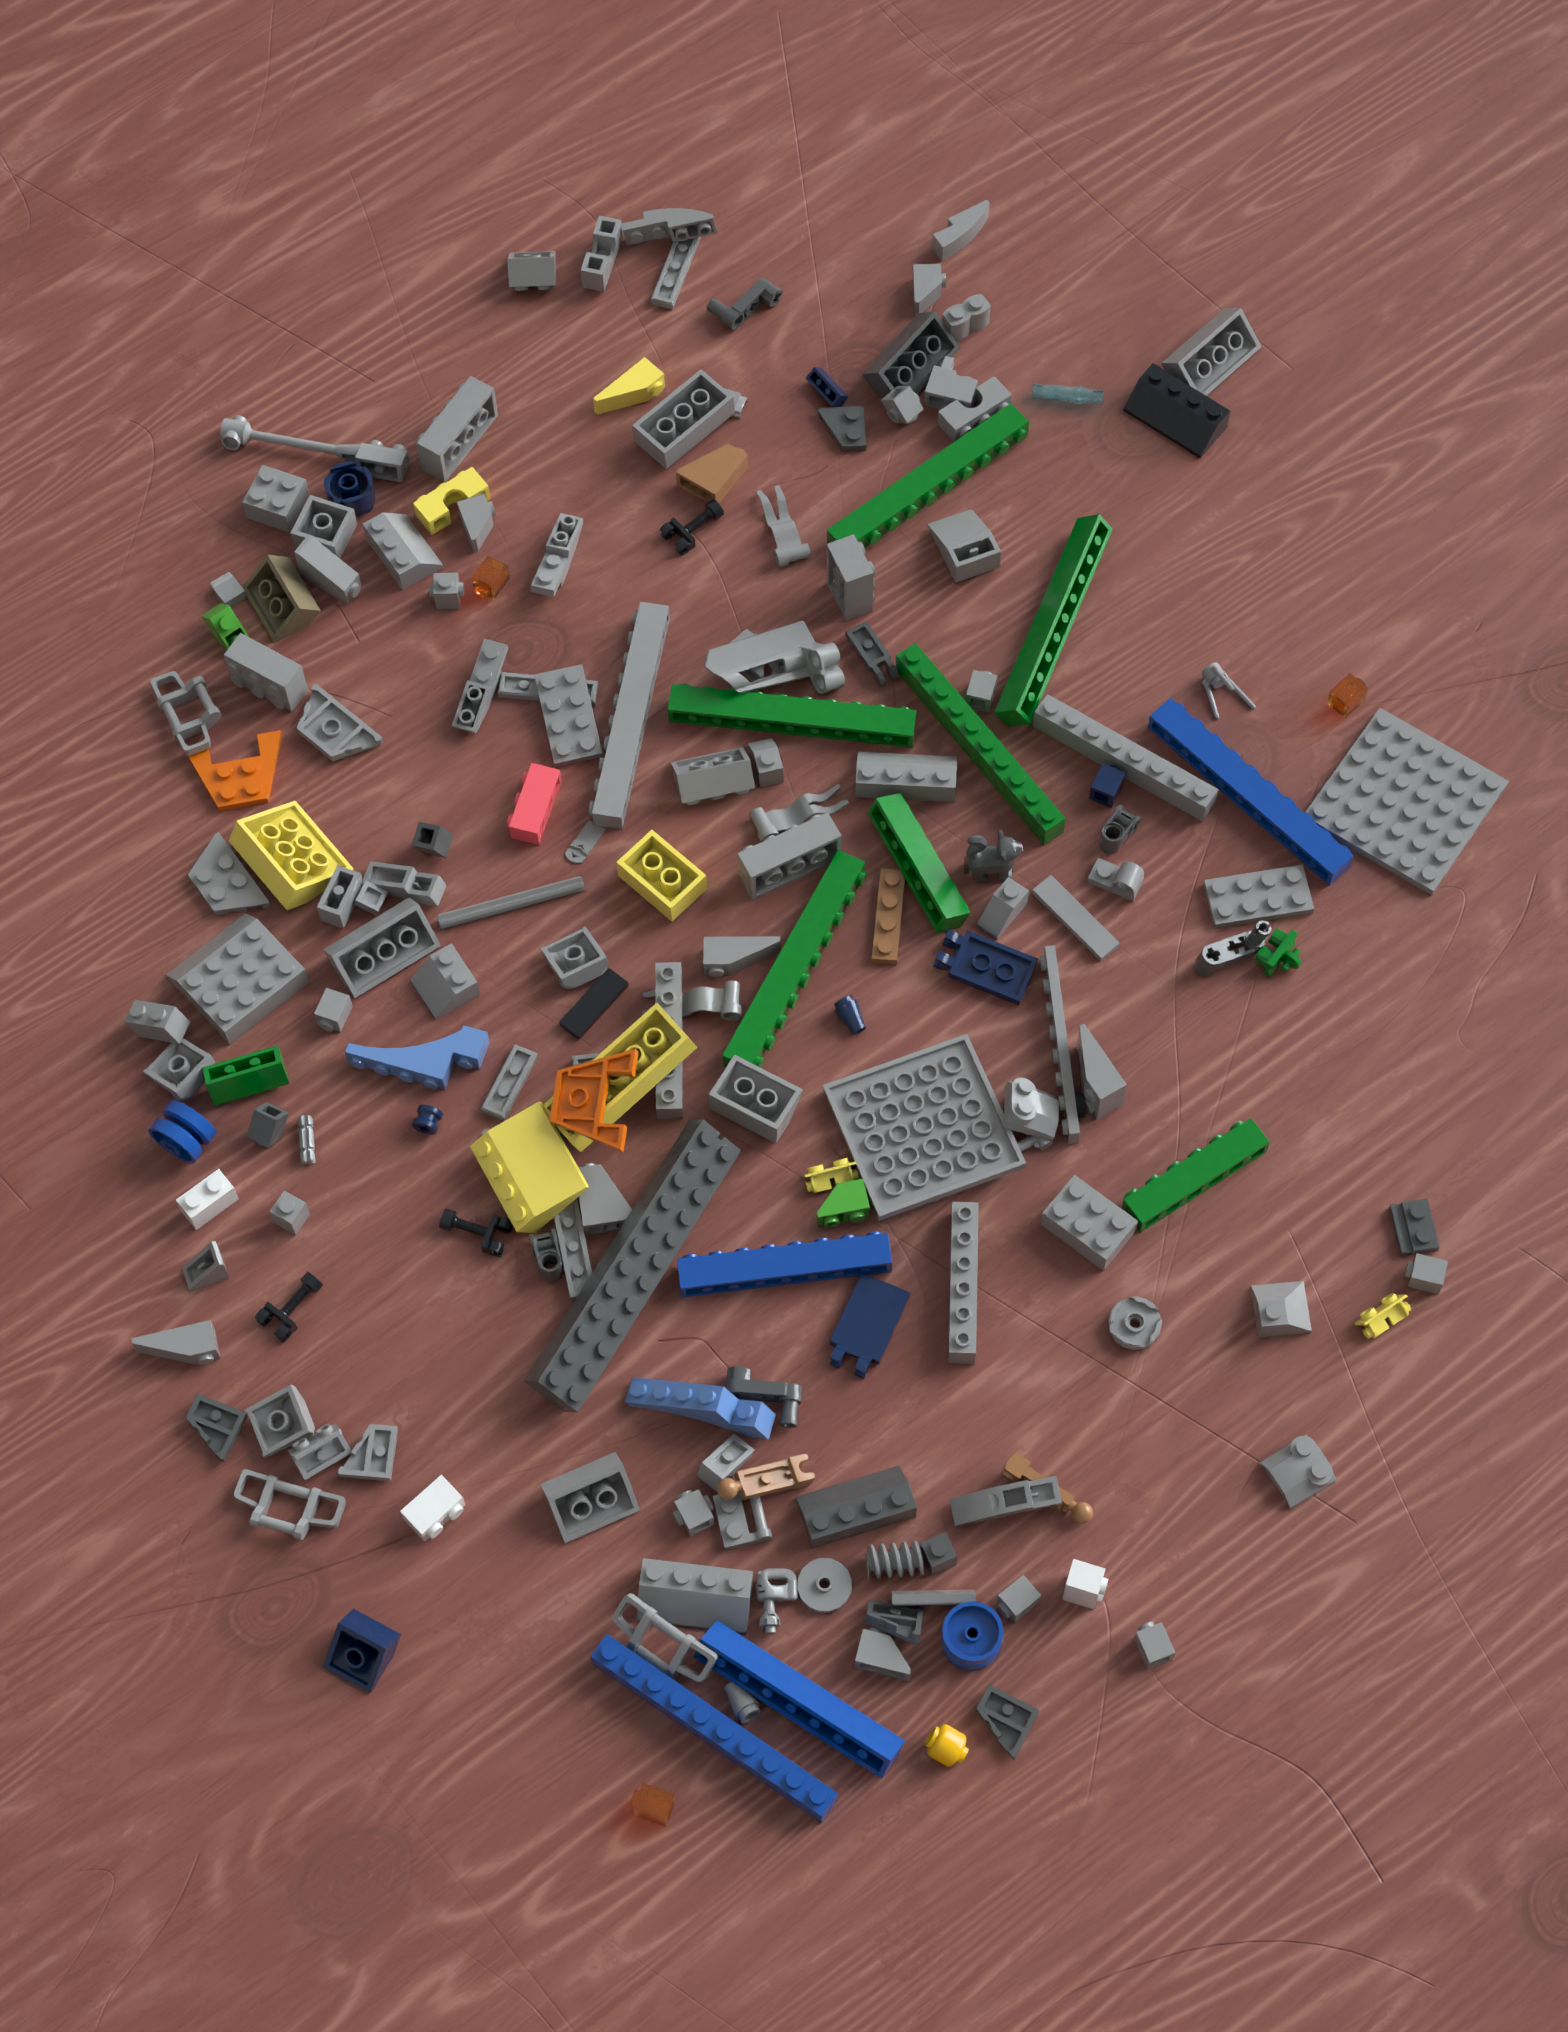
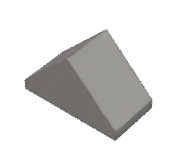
M211 1241L182 1267L188 1288L191 1291L229 1278L216 1241Z

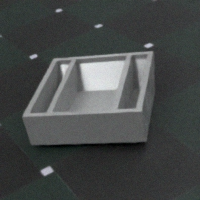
M246 913L166 974L170 982L229 1045L309 983L305 968L257 918Z

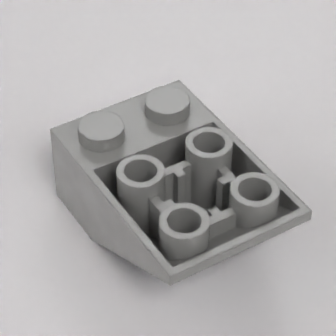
M972 509L927 524L955 583L1000 567L1001 550L992 532Z

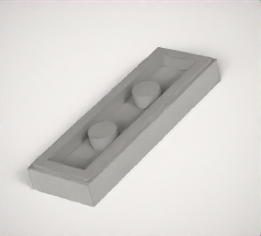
M514 1044L481 1107L482 1113L503 1122L506 1120L538 1059V1053Z
M974 1589L891 1591V1601L893 1605H957L976 1601V1593Z

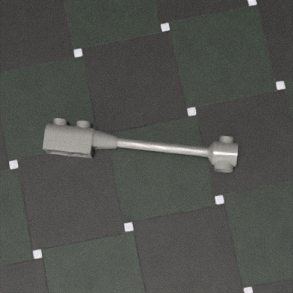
M240 415L234 416L233 419L225 418L220 430L221 443L229 450H237L240 445L246 446L250 440H257L334 454L347 461L355 462L358 466L366 467L373 478L403 483L409 466V451H406V448L401 444H395L392 448L384 447L378 440H372L370 444L332 445L252 430L250 423Z

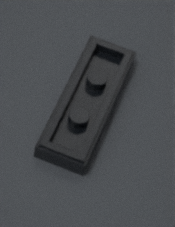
M608 968L559 1021L560 1026L580 1040L629 986L628 982Z

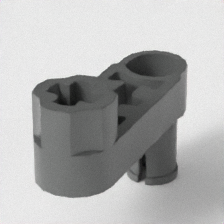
M763 277L732 307H727L714 297L708 302L706 310L719 317L723 324L732 330H736L763 303L769 307L776 306L783 295V290Z
M1264 920L1258 921L1254 929L1247 933L1243 932L1205 946L1196 958L1195 971L1198 974L1209 977L1219 968L1248 959L1257 954L1265 944V938L1272 931L1271 926L1268 927L1270 924ZM1240 945V948L1236 951V953L1234 951L1228 950V947L1230 950H1233L1238 948V946Z
M733 1366L727 1369L725 1388L737 1399L782 1403L780 1426L785 1428L797 1427L798 1405L802 1401V1386L786 1382L751 1380V1370L742 1366Z

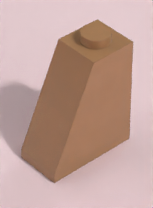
M728 443L679 468L676 471L677 486L707 503L712 499L720 503L748 469V454L743 449Z

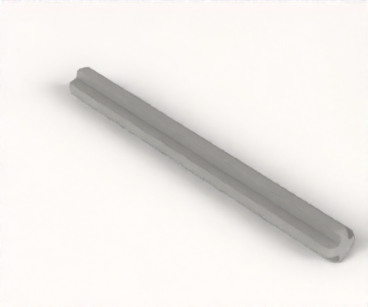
M578 876L449 911L437 916L440 928L444 929L584 890V882L582 877Z

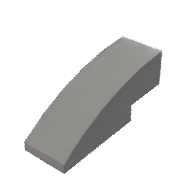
M988 200L948 218V228L933 234L932 249L942 262L967 246L983 228L989 217L990 203Z
M370 861L363 878V884L365 881H368L389 891L388 895L404 900L411 898L417 903L438 907L447 886L439 875L420 873L411 866Z

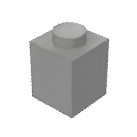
M973 670L966 694V702L972 709L985 712L990 711L997 686V675L988 671Z
M326 988L314 1013L317 1025L329 1032L333 1030L341 1032L353 1008L350 995Z
M283 1191L269 1211L276 1225L294 1235H297L310 1216L306 1202L286 1191Z
M1416 1253L1413 1262L1408 1261L1405 1271V1277H1409L1407 1287L1439 1294L1444 1283L1448 1261Z
M1022 1575L998 1595L997 1603L999 1605L997 1609L1005 1619L1010 1618L1016 1623L1040 1603L1041 1594Z
M1149 1622L1138 1628L1139 1631L1136 1632L1134 1641L1147 1670L1173 1660L1175 1651L1162 1622L1155 1625L1153 1622Z

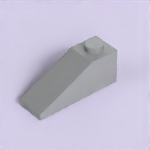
M780 936L704 937V975L714 978L731 975L780 953Z
M211 1320L131 1338L132 1344L138 1353L199 1365H208L213 1363L214 1360L220 1359L216 1332Z

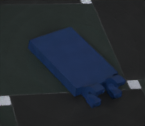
M948 929L943 946L955 949L953 956H950L939 950L933 967L940 970H950L948 977L1019 1005L1036 967L1038 958L968 930L966 935L962 936Z
M861 1273L830 1340V1345L835 1347L830 1356V1365L840 1369L846 1353L858 1357L859 1360L855 1366L856 1371L854 1375L864 1379L871 1362L880 1364L911 1292Z

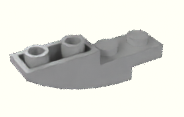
M666 208L644 211V219L622 223V231L627 246L671 236L674 243L718 233L713 214L693 209Z
M560 513L547 541L546 553L531 583V592L554 597L558 587H562L577 547L583 518Z
M488 639L483 640L470 681L467 680L452 727L475 734L478 731L500 682L501 669L508 651L506 644Z
M1052 1476L1032 1481L1015 1482L950 1499L954 1524L957 1527L1007 1517L1010 1514L1061 1505L1062 1500L1057 1477Z

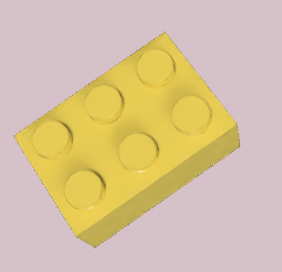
M650 830L616 862L618 876L672 922L707 890L706 875L653 830Z

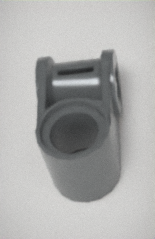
M1119 805L1102 828L1099 841L1101 850L1108 854L1117 853L1128 838L1135 833L1142 817L1132 815L1124 810V806Z
M552 1228L550 1232L539 1235L529 1234L541 1277L547 1282L558 1281L563 1275V1264L555 1228ZM549 1263L556 1264L552 1269L545 1268Z

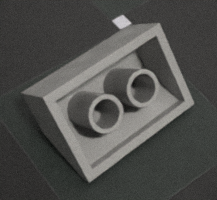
M383 512L362 524L366 541L402 590L444 568L439 558L406 514Z
M743 747L671 762L679 798L682 803L687 805L698 804L701 802V799L711 798L712 800L725 797V794L734 792L735 794H745L749 792V789L755 788L751 762Z
M734 1055L709 1093L708 1109L777 1143L792 1118L803 1089Z
M616 1452L540 1484L565 1543L640 1511L624 1465Z

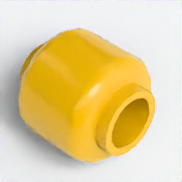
M943 1724L940 1727L935 1726L925 1742V1746L928 1747V1756L947 1767H951L956 1762L962 1763L969 1748L965 1747L966 1736L947 1724Z

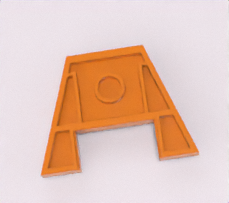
M281 730L257 734L260 756L212 764L210 749L187 756L219 812L269 803L282 740Z
M632 1049L557 1070L549 1121L552 1124L624 1153L627 1126L625 1124L603 1123L610 1076L635 1077L638 1051Z

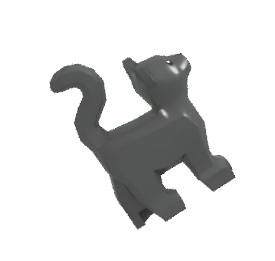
M1002 830L998 831L997 846H987V840L980 835L968 838L967 842L970 846L964 858L965 874H969V871H971L972 877L977 884L987 883L988 874L998 873L1000 882H1004L1008 877L1012 879L1014 859L1023 851L1022 843L1017 842L1012 837L1004 836Z

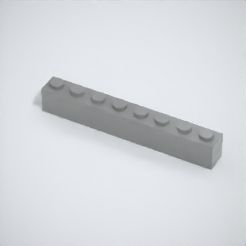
M1047 694L1035 710L1034 728L1100 765L1104 763L1108 766L1118 767L1126 773L1125 779L1203 822L1215 805L1218 793L1217 788Z

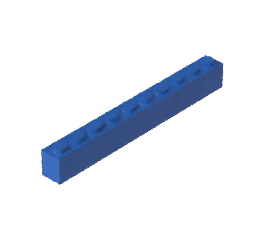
M1169 698L1150 715L1148 728L1325 883L1330 886L1350 868L1353 855L1345 845H1340L1333 839L1328 830L1322 829L1308 813H1303L1296 807L1291 798L1285 797L1271 781H1266L1259 775L1258 770L1254 766L1244 762L1235 750L1229 749L1218 735L1212 734L1207 730L1202 721L1192 717L1181 703H1176L1172 698Z
M605 1635L590 1656L592 1665L821 1824L838 1801V1793L610 1635Z

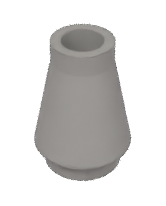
M732 1682L725 1686L724 1690L727 1693L736 1720L746 1724L760 1715V1704L750 1693Z

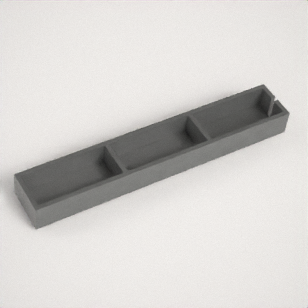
M704 1119L687 1122L524 1380L525 1383L563 1412H579L741 1152L738 1147L724 1136L718 1137L720 1133Z

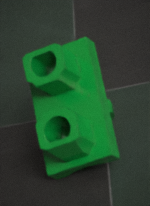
M1276 928L1268 943L1275 946L1277 950L1272 952L1263 946L1257 953L1255 960L1265 967L1264 974L1269 978L1282 962L1283 964L1280 968L1285 972L1289 967L1298 969L1301 965V961L1298 958L1301 953L1300 950L1294 948L1290 952L1295 946L1296 942L1294 940L1298 936V933L1294 930L1287 934Z

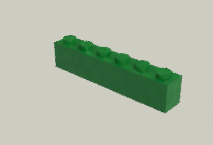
M901 793L876 798L867 814L936 933L961 927L971 912L958 892L955 883L948 875L944 864L938 858L932 844L924 834L921 825L914 817L908 803Z
M1252 1118L1245 1122L1242 1120L1238 1121L1225 1135L1218 1134L1203 1149L1200 1147L1194 1149L1187 1156L1186 1160L1181 1163L1179 1161L1172 1163L1164 1174L1160 1176L1156 1174L1149 1178L1142 1188L1138 1190L1134 1188L1127 1192L1123 1199L1122 1210L1138 1221L1137 1230L1141 1233L1266 1153L1270 1141Z

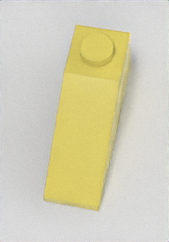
M644 357L593 398L594 412L598 415L647 402L652 397L658 396L665 388L664 373Z

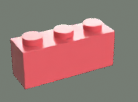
M531 763L529 771L524 772L521 793L517 792L514 801L516 808L514 813H510L507 819L506 827L509 828L512 839L540 845L562 782L559 769Z

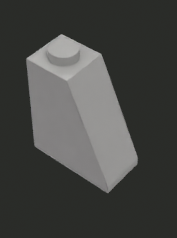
M308 534L294 551L300 577L348 604L361 591L362 586L359 574Z
M587 1163L581 1165L579 1169L589 1186L579 1196L585 1236L619 1231L631 1213V1207L601 1164Z

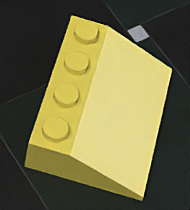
M296 801L237 820L229 839L231 845L286 910L306 904L323 893L337 865L354 870Z
M542 1102L535 1103L488 1130L470 1146L516 1232L536 1233L589 1188L557 1128L549 1121L550 1116Z

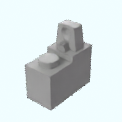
M945 356L941 367L935 365L933 367L925 390L924 405L942 409L958 400L964 407L973 408L978 380L968 376L956 375L957 371L953 370L954 358Z

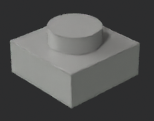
M365 881L354 905L377 916L389 891Z

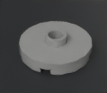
M1129 1297V1299L1117 1302L1112 1308L1108 1320L1109 1332L1115 1342L1124 1348L1132 1350L1145 1349L1152 1345L1159 1337L1162 1326V1319L1156 1306L1147 1299L1140 1297ZM1137 1322L1139 1327L1133 1328L1130 1323Z
M819 1558L810 1561L802 1568L798 1577L797 1590L801 1602L809 1610L825 1614L840 1610L848 1602L852 1591V1579L848 1570L840 1562L831 1558ZM822 1581H827L830 1586L828 1588H821L819 1584Z

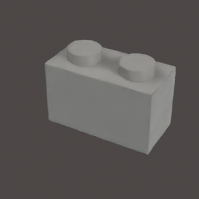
M337 865L317 905L318 914L322 922L344 929L355 907L354 902L364 885L361 873Z
M134 1000L124 1020L139 1037L180 1044L190 1024V1021L175 1006Z

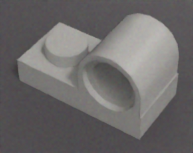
M1098 858L1088 877L1087 883L1134 902L1144 881V870L1133 862H1123L1122 866L1119 867Z
M733 1434L701 1463L697 1477L717 1492V1485L720 1480L724 1478L732 1479L735 1472L753 1456L755 1450L736 1434Z

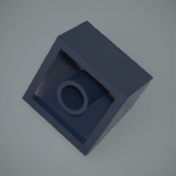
M353 1609L338 1623L323 1667L371 1693L390 1663L401 1634Z

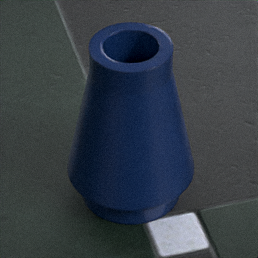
M852 995L843 997L834 1004L836 1008L835 1013L851 1030L853 1035L867 1028L864 1024L858 1001Z

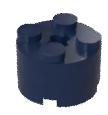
M351 461L333 466L328 476L324 479L328 501L353 508L356 517L371 512L375 502V491L369 470Z

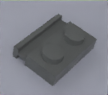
M1428 1198L1395 1205L1394 1203L1390 1204L1389 1211L1400 1256L1439 1250L1440 1247Z

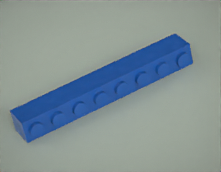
M876 1231L870 1232L866 1236L844 1235L840 1239L835 1240L819 1238L810 1243L794 1241L786 1246L778 1247L769 1244L762 1246L761 1249L739 1248L735 1252L729 1253L713 1251L704 1256L688 1254L677 1259L681 1298L856 1277L860 1276L861 1273L866 1275L892 1272V1257L888 1233L882 1234Z
M718 1620L700 1639V1643L718 1654V1659L712 1670L881 1779L897 1760L905 1740ZM695 1651L693 1657L706 1665L708 1659Z

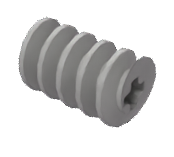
M905 1541L901 1542L899 1550L896 1544L892 1542L888 1551L885 1545L880 1543L877 1552L873 1544L868 1545L866 1552L868 1580H870L871 1572L873 1571L877 1579H881L882 1571L886 1572L888 1578H892L893 1570L897 1571L899 1577H903L904 1569L908 1570L910 1576H914L915 1568H918L921 1575H924L922 1550L917 1541H912L910 1549Z

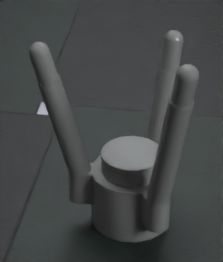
M1211 663L1203 669L1202 675L1205 679L1201 683L1206 690L1215 719H1219V714L1211 686L1217 689L1225 684L1231 691L1234 690L1252 709L1256 708L1254 703L1228 677L1218 663Z

